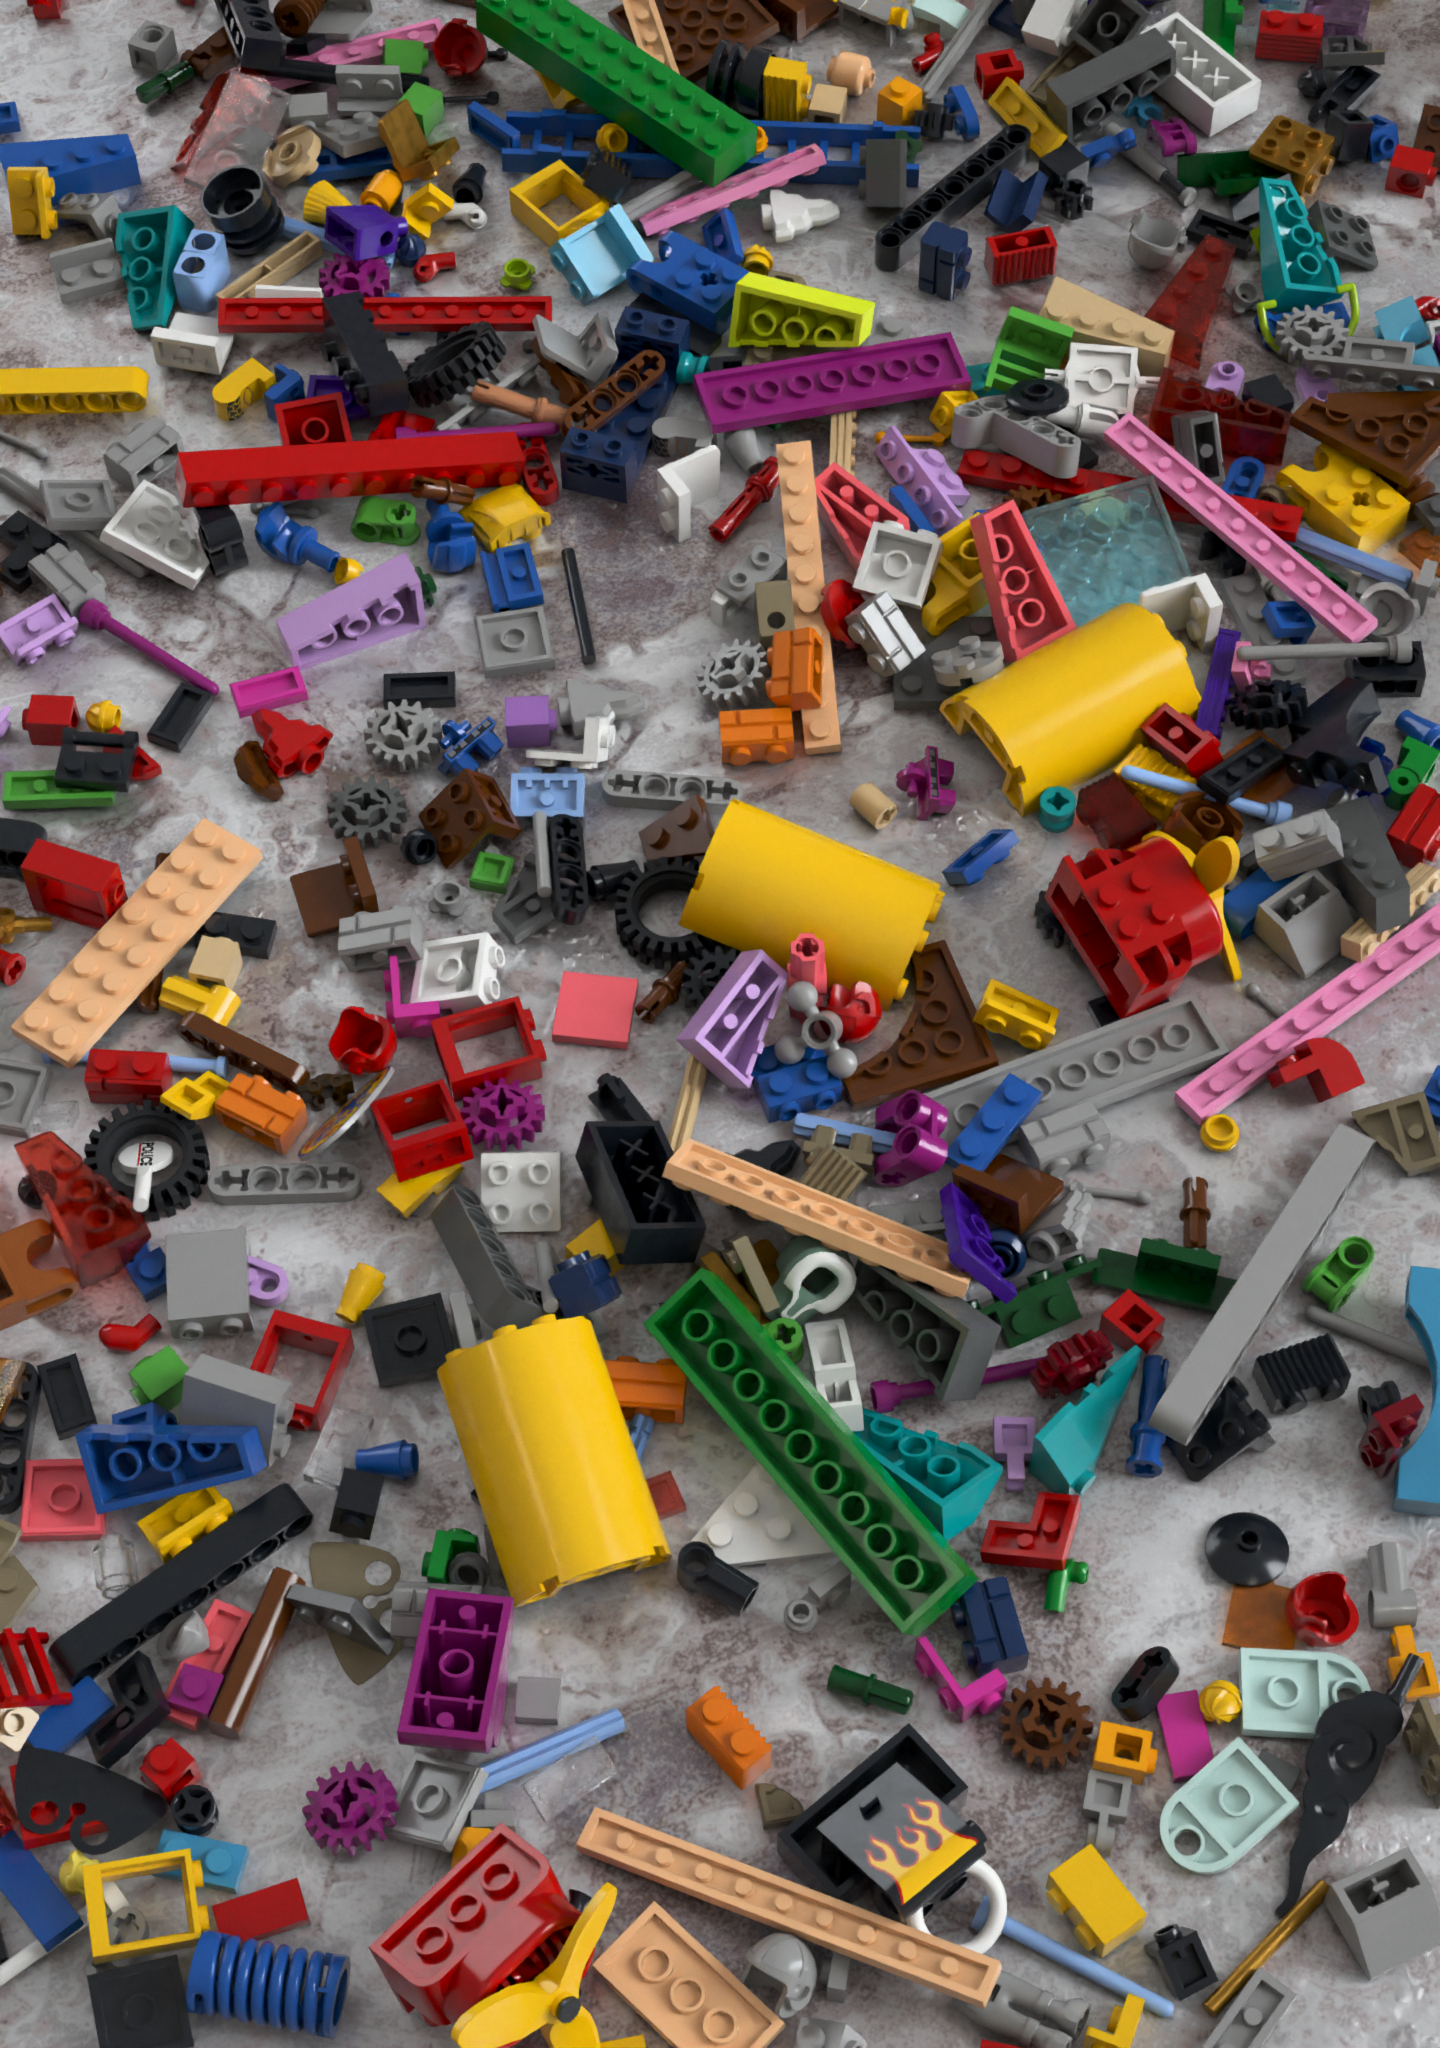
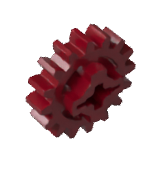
M1090 1329L1083 1336L1080 1333H1075L1066 1340L1056 1341L1046 1349V1358L1036 1362L1038 1367L1030 1371L1032 1377L1029 1378V1381L1042 1399H1046L1049 1396L1051 1399H1055L1061 1393L1064 1396H1068L1073 1391L1083 1387L1086 1388L1091 1382L1094 1383L1097 1380V1372L1107 1367L1105 1362L1113 1358L1112 1352L1115 1349L1101 1330L1093 1332Z

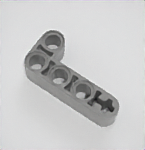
M986 396L955 407L951 443L954 446L963 449H974L991 443L1053 477L1072 478L1077 475L1081 440L1074 434L1039 416L1024 415L1011 410L1006 404V399L1002 397Z

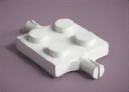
M1073 342L1069 345L1068 363L1065 369L1045 368L1043 379L1063 383L1069 390V403L1067 406L1077 407V405L1085 402L1119 410V417L1125 416L1128 412L1133 415L1134 398L1139 389L1158 391L1160 385L1158 384L1160 377L1140 376L1137 366V347Z

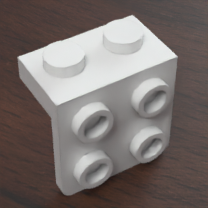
M716 445L699 449L693 454L657 469L659 521L664 531L670 532L678 543L691 538V507L717 495L720 491V450Z
M585 717L583 751L535 748L526 750V758H535L534 765L538 766L562 765V760L571 761L570 768H598V762L608 761L609 747H614L615 725H610V717Z

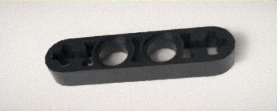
M558 814L551 818L548 827L552 880L551 909L553 916L561 923L578 925L584 920L589 906L583 828L581 823L573 816ZM564 832H565V835L568 837V839H564V838H563ZM558 853L570 855L574 860L565 859ZM560 878L570 879L574 881L576 885L567 884L563 882ZM567 900H572V901H571V907H570L569 903L566 902Z
M24 1361L8 1365L3 1371L0 1381V1454L3 1450L11 1447L20 1450L19 1458L12 1464L0 1463V1493L4 1485L2 1476L7 1477V1485L11 1493L5 1494L4 1500H0L1 1515L11 1514L22 1505L26 1460H30L40 1399V1377L35 1367L29 1362ZM21 1376H27L28 1381L23 1382L21 1389L23 1399L17 1398L18 1391L14 1383L19 1382ZM17 1410L26 1413L25 1421L21 1425L16 1427L5 1425V1419L9 1413Z

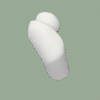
M454 203L453 210L444 215V220H462L470 228L477 230L485 226L487 215L475 203Z

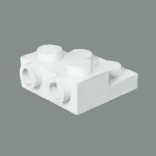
M884 520V523L873 521L852 586L853 591L869 596L888 591L895 603L921 610L930 581L934 579L943 550L942 540L938 539L937 534L928 530L919 529L916 533L905 530L902 524L895 521Z
M488 932L422 942V959L417 960L410 1003L439 1001L440 1010L450 1008L455 1014L491 1004L492 1000L499 998L500 986L496 979V973L498 968L504 966L505 956L501 946L497 945Z

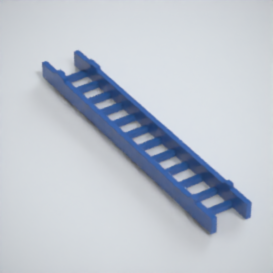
M542 109V112L506 111V122L519 130L520 135H534L533 141H530V149L502 148L503 172L537 173L560 159L576 174L582 175V166L590 151H573L574 137L596 138L597 130H600L607 123L615 122L603 114L566 113V109ZM749 120L765 131L768 138L767 144L788 145L787 154L796 151V145L809 146L814 143L820 146V149L824 152L827 164L820 166L819 170L813 174L806 176L800 174L792 177L788 183L859 185V179H865V166H859V146H866V139H895L897 131L905 130L908 136L915 140L920 139L921 126L885 125L882 121H873V125ZM627 130L625 131L629 139L628 153L611 152V154L616 153V157L621 156L622 161L627 160V164L632 163V177L671 178L685 170L661 153H636L639 138ZM542 137H565L564 150L560 146L542 144ZM828 147L852 148L851 161L827 160ZM764 152L755 155V158L749 159L727 178L777 158H764ZM907 163L906 187L918 188L919 164Z

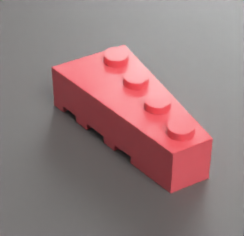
M1014 499L999 503L970 519L997 639L1002 645L1005 662L1003 661V663L1015 662L1076 629L1077 626Z

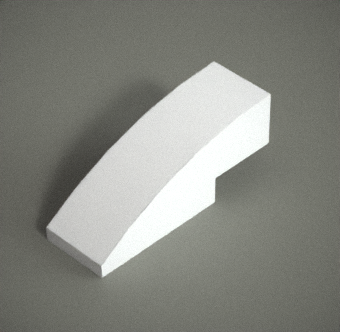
M844 1318L804 1323L814 1387L853 1432L864 1430L862 1401Z

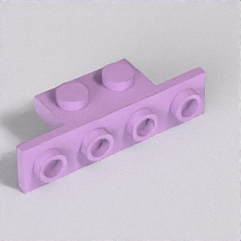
M890 426L874 453L897 484H900L935 529V534L939 538L961 523L963 516L955 506H965L971 495L963 486L961 478L951 470L945 462V457L935 449H912L895 426Z

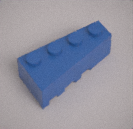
M91 1424L75 1434L97 1515L253 1477L268 1466L257 1426Z

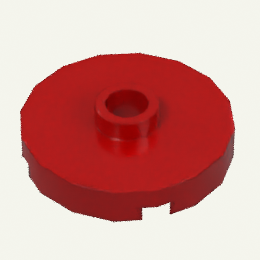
M836 579L821 589L820 595L824 596V601L820 603V612L831 636L837 641L843 640L846 643L844 647L857 649L862 645L857 644L851 639L848 634L849 626L844 618L858 608L865 600L860 593L853 591L851 583L844 579Z

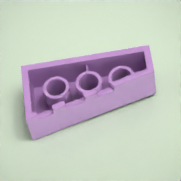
M406 552L276 619L279 640L291 666H298L299 670H303L426 628L421 581Z

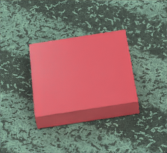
M563 971L552 1029V1042L628 1050L638 992V979Z
M82 1459L26 1460L20 1528L23 1532L20 1537L21 1542L105 1540L107 1512L97 1515Z

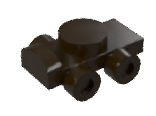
M325 1073L310 1079L305 1085L298 1086L300 1097L304 1103H310L311 1109L316 1112L322 1111L325 1108V1099L332 1098L336 1106L342 1107L348 1101V1094L355 1093L351 1073L343 1074V1076L341 1074Z

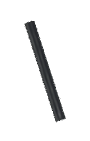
M565 548L561 551L582 662L584 664H593L596 661V655L576 555L573 548Z

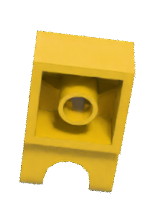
M1323 443L1316 446L1313 461L1317 472L1306 471L1295 464H1291L1276 473L1275 484L1285 491L1289 504L1303 507V516L1307 518L1306 524L1321 535L1370 554L1404 531L1410 502L1368 467Z
M979 512L938 538L942 540L943 550L934 579L930 581L924 599L929 602L922 610V626L932 636H939L961 617H968L989 603L970 524V519L981 514Z

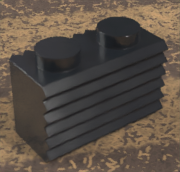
M604 146L600 147L597 152L591 150L582 166L581 174L584 175L583 186L616 205L631 183L633 165L632 163L627 164V160L622 161L621 156L616 157V153L611 154L610 150L605 151Z
M1331 1333L1311 1338L1309 1341L1305 1340L1302 1343H1296L1294 1346L1290 1345L1279 1351L1275 1350L1264 1356L1260 1355L1256 1358L1252 1371L1256 1385L1259 1386V1390L1263 1395V1399L1266 1400V1405L1269 1407L1271 1414L1285 1411L1286 1414H1294L1303 1410L1308 1405V1402L1322 1398L1324 1402L1333 1401L1345 1393L1351 1378V1373Z

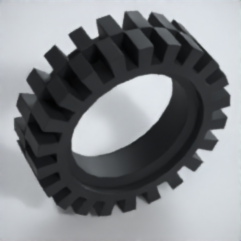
M488 321L475 322L469 327L467 325L461 327L458 333L453 331L448 334V338L445 340L441 338L436 341L437 345L434 347L429 346L424 350L425 354L418 355L414 359L415 362L407 366V370L404 372L408 378V391L420 408H431L433 405L438 406L444 400L448 402L454 398L455 394L461 395L466 392L465 389L467 387L477 385V380L485 379L489 375L488 371L495 370L498 367L497 363L502 362L504 359L503 356L506 355V348Z
M667 856L659 857L658 868H655L652 861L649 860L644 862V873L636 867L631 871V880L625 877L621 882L622 890H617L615 902L617 935L620 934V942L623 947L628 945V953L633 958L640 953L641 963L648 965L653 958L655 959V969L663 970L665 961H671L672 968L678 961L685 960L686 964H688L692 957H699L703 949H706L710 954V951L714 953L716 946L721 947L720 942L694 931L681 937L660 936L646 928L639 918L641 906L655 893L671 889L684 890L690 893L699 873L698 860L691 858L688 867L684 866L683 857L675 856V865H668Z
M143 1100V1110H137L135 1102L126 1104L129 1113L122 1115L119 1108L111 1111L113 1121L110 1123L103 1117L98 1122L101 1132L92 1129L89 1135L91 1144L86 1143L84 1149L86 1155L84 1166L96 1199L99 1203L103 1201L105 1209L110 1213L116 1208L118 1217L125 1220L129 1213H132L134 1222H143L144 1213H149L152 1222L160 1221L159 1211L166 1210L169 1218L177 1215L174 1206L178 1203L184 1210L191 1205L189 1195L196 1199L202 1193L200 1184L206 1185L208 1181L206 1170L210 1171L209 1152L200 1125H196L195 1120H189L178 1112L171 1111L170 1107L161 1102L158 1109H154L152 1100ZM145 1134L167 1136L176 1141L183 1150L181 1165L176 1173L167 1181L151 1187L148 1209L138 1212L133 1208L135 1187L128 1186L119 1181L112 1173L114 1156L120 1147L137 1136Z

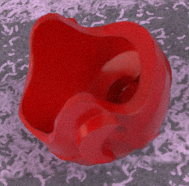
M453 18L452 21L446 23L437 34L432 45L438 66L446 72L447 77L455 79V76H470L483 66L488 58L487 41L484 35L477 31L476 28L467 25L466 19Z
M862 981L853 984L852 992L841 984H832L829 988V997L826 999V1007H817L819 1011H832L840 1017L843 1024V1032L837 1042L842 1044L859 1043L867 1039L875 1031L882 1018L879 995L869 984ZM819 1020L823 1031L830 1037V1026L825 1021Z
M350 1006L341 1012L328 1047L341 1069L355 1075H368L379 1073L388 1066L397 1050V1036L391 1023L386 1018L365 1013L363 1007Z
M1334 1571L1313 1574L1297 1583L1288 1594L1284 1607L1285 1620L1295 1636L1309 1647H1335L1348 1641L1356 1632L1359 1625V1614L1355 1604L1345 1590L1347 1577Z

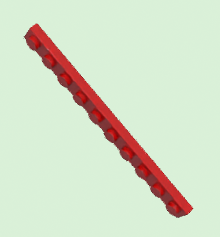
M552 296L363 297V310H371L374 316L373 325L375 330H382V332H458L461 327L466 325L469 327L472 323H479L481 321H488L495 332L535 331L532 320L536 315H540L552 322ZM219 298L218 330L219 333H324L322 298Z
M965 449L957 471V475L961 478L962 483L1005 491L1010 489L1017 491L1020 485L1024 486L1027 490H1031V486L1036 485L1039 491L1040 489L1049 488L1050 492H1052L1051 495L1060 493L1062 495L1061 501H1070L1078 504L1081 500L1086 501L1092 492L1097 490L1130 506V513L1205 526L1151 480L1078 468L1077 475L1072 478H1056L1015 456L976 449ZM1228 494L1282 540L1296 542L1303 518V507Z

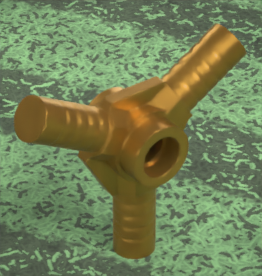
M0 907V944L12 943L15 940V935L23 934V932L52 930L50 916L26 918L15 916V911L11 908Z

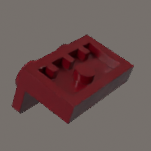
M1416 1393L1374 1413L1359 1443V1455L1367 1469L1374 1470L1379 1479L1388 1476L1400 1450L1410 1443L1409 1438L1413 1430L1418 1426L1417 1421L1424 1406Z

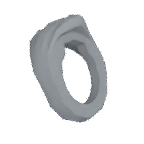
M190 1611L178 1615L170 1621L160 1634L156 1646L157 1654L166 1662L179 1663L209 1648L208 1630L203 1619L196 1611ZM179 1631L178 1639L176 1641L174 1649L170 1651V1643L175 1634Z

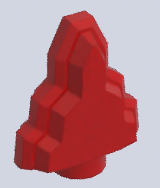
M260 708L251 714L256 733L264 740L262 748L265 755L269 758L267 765L278 778L287 779L299 771L303 774H311L322 764L324 751L333 738L332 732L320 724L311 726L302 719L288 720L279 712Z

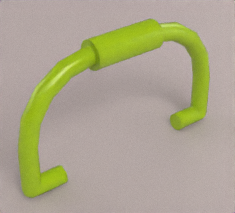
M1347 283L1336 286V293L1348 292L1351 320L1347 328H1349L1348 336H1352L1359 322V302L1356 285L1354 283ZM1276 300L1260 302L1256 306L1260 330L1265 342L1275 352H1279L1280 346L1274 345L1275 339L1269 330L1265 311L1276 308Z

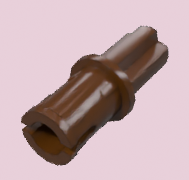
M417 475L412 479L410 485L411 490H418L411 492L413 497L431 499L439 505L453 503L469 506L473 503V497L475 496L474 489L467 485L452 483L449 478L445 477L437 480Z
M678 961L662 979L654 981L650 993L635 1007L637 1016L644 1010L647 1011L641 1018L642 1021L653 1024L669 1004L672 1005L678 1001V994L680 993L682 983H684L681 977L684 969H688V964L684 961Z
M1189 1177L1182 1183L1183 1208L1179 1212V1217L1183 1221V1246L1190 1249H1206L1207 1222L1211 1218V1211L1207 1208L1208 1182L1204 1178L1196 1177V1190L1194 1191L1193 1179Z

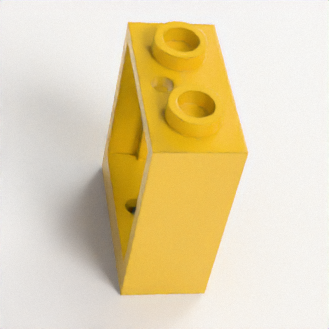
M560 159L509 189L511 214L550 248L561 238L568 237L601 217L609 209V202L584 187V180ZM564 194L584 212L558 227L539 208Z
M190 1848L82 1866L94 1964L196 1947L202 1933L205 1930H210L207 1905H198L196 1888L204 1887L201 1860L192 1861ZM181 1870L189 1932L110 1945L102 1883Z

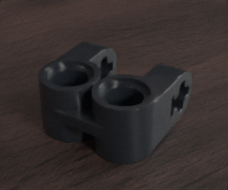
M229 505L193 507L198 519L200 544L210 562L209 567L213 575L216 577L247 566L248 558L243 546L244 537L236 514Z

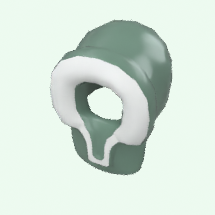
M795 1235L782 1249L776 1259V1266L780 1275L777 1282L771 1288L780 1307L764 1313V1315L771 1321L783 1317L791 1318L798 1322L800 1326H803L804 1323L818 1312L826 1314L838 1309L853 1293L857 1280V1274L848 1252L844 1250L836 1251L821 1244L820 1240L807 1235ZM803 1280L808 1284L813 1293L803 1287Z

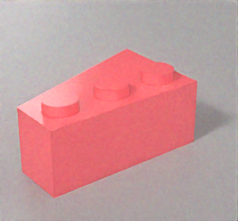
M833 462L815 478L818 514L856 574L873 521L884 523V520L895 521L902 524L905 530L910 531L909 518L837 463Z

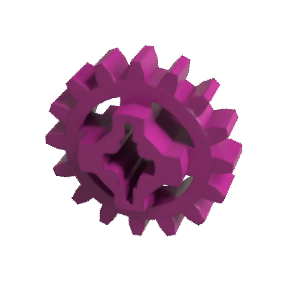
M334 253V261L325 260L324 268L319 269V287L322 288L324 298L360 291L363 297H384L385 291L390 290L389 267L385 266L384 258L376 259V257L354 261L346 254L341 256L338 253Z
M504 1078L499 1079L498 1085H492L488 1080L484 1081L485 1089L481 1090L473 1087L471 1089L472 1097L463 1098V1108L460 1109V1115L467 1127L468 1135H472V1143L474 1145L484 1141L487 1151H490L494 1145H499L501 1152H506L508 1145L512 1144L516 1149H522V1140L533 1143L535 1141L534 1132L542 1133L545 1105H542L541 1094L533 1093L532 1085H528L523 1089L520 1088L519 1079L514 1080L511 1085L506 1084Z
M352 1761L347 1762L345 1771L341 1773L333 1766L330 1768L331 1778L326 1780L318 1776L315 1780L320 1787L319 1790L307 1791L306 1797L311 1805L302 1808V1813L307 1820L304 1825L310 1836L314 1838L317 1846L320 1849L328 1846L333 1856H337L341 1849L345 1848L349 1857H354L356 1848L361 1845L367 1852L372 1851L370 1841L376 1838L384 1842L387 1838L382 1831L383 1828L395 1827L396 1825L392 1813L400 1810V1806L395 1798L397 1792L392 1782L388 1781L384 1771L379 1769L374 1772L367 1762L361 1766L360 1770H356Z

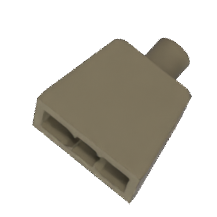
M791 580L755 582L754 619L757 644L760 643L766 652L769 647L773 646L774 632L794 631L795 629Z

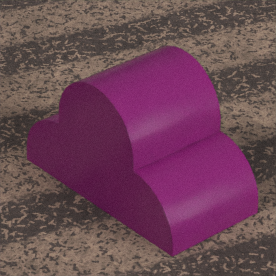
M428 1589L397 1730L400 1745L488 1754L491 1747L497 1748L502 1733L507 1699L508 1659L514 1612L513 1597Z

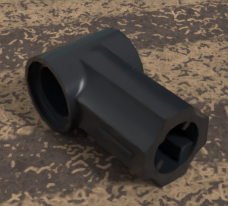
M690 1542L681 1548L679 1552L677 1580L680 1586L690 1592L702 1593L739 1617L746 1611L759 1589L757 1581L716 1557L713 1549L703 1542ZM691 1562H699L706 1569L701 1572H692L686 1565Z

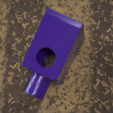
M376 205L326 207L324 238L354 261L394 253L397 250L398 237L405 236L408 233V223L404 217H393Z

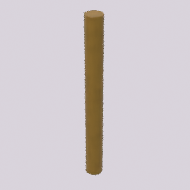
M1319 1879L1202 2003V2007L1209 2015L1216 2017L1249 1982L1259 1967L1262 1968L1321 1905L1330 1887L1325 1881Z

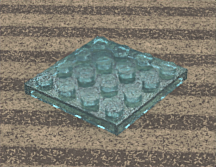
M1153 474L1029 509L1022 513L1023 520L1077 627L1119 604L1134 603L1138 605L1139 594L1151 587H1160L1179 581L1184 577H1192Z

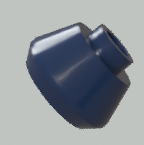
M1005 1228L991 1230L990 1233L993 1239L988 1244L992 1247L995 1254L1002 1258L1006 1267L1000 1274L1005 1280L1012 1279L1019 1275L1025 1267L1027 1260L1026 1249L1019 1237L1012 1231Z

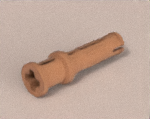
M480 379L477 380L478 384L472 389L471 400L530 419V423L556 422L559 426L560 435L565 436L561 426L564 415L571 406L564 408L549 403L548 398L538 397L537 400L489 384Z

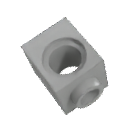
M145 20L127 43L132 68L154 75L159 70L164 71L178 53L173 28Z

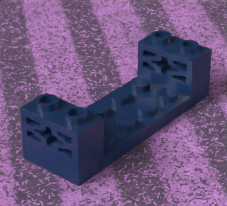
M625 306L615 328V342L619 353L608 377L640 352L654 350L659 352L665 359L666 365L662 378L596 432L570 427L559 453L563 489L627 504L653 445L652 425L657 419L665 417L679 385L676 383L677 366L683 351L690 352L689 320ZM644 364L639 376L642 377V374L650 368L655 370V366L653 364L650 366ZM628 380L617 382L618 388L623 392H631L635 389L634 385ZM601 398L597 399L594 406L600 411H607L611 408L609 402Z

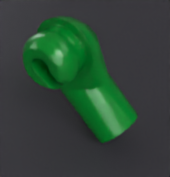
M1070 1558L1066 1561L1064 1571L1052 1570L1047 1580L1043 1610L1064 1613L1067 1589L1073 1583L1085 1584L1088 1580L1089 1566L1086 1562H1076L1075 1558Z

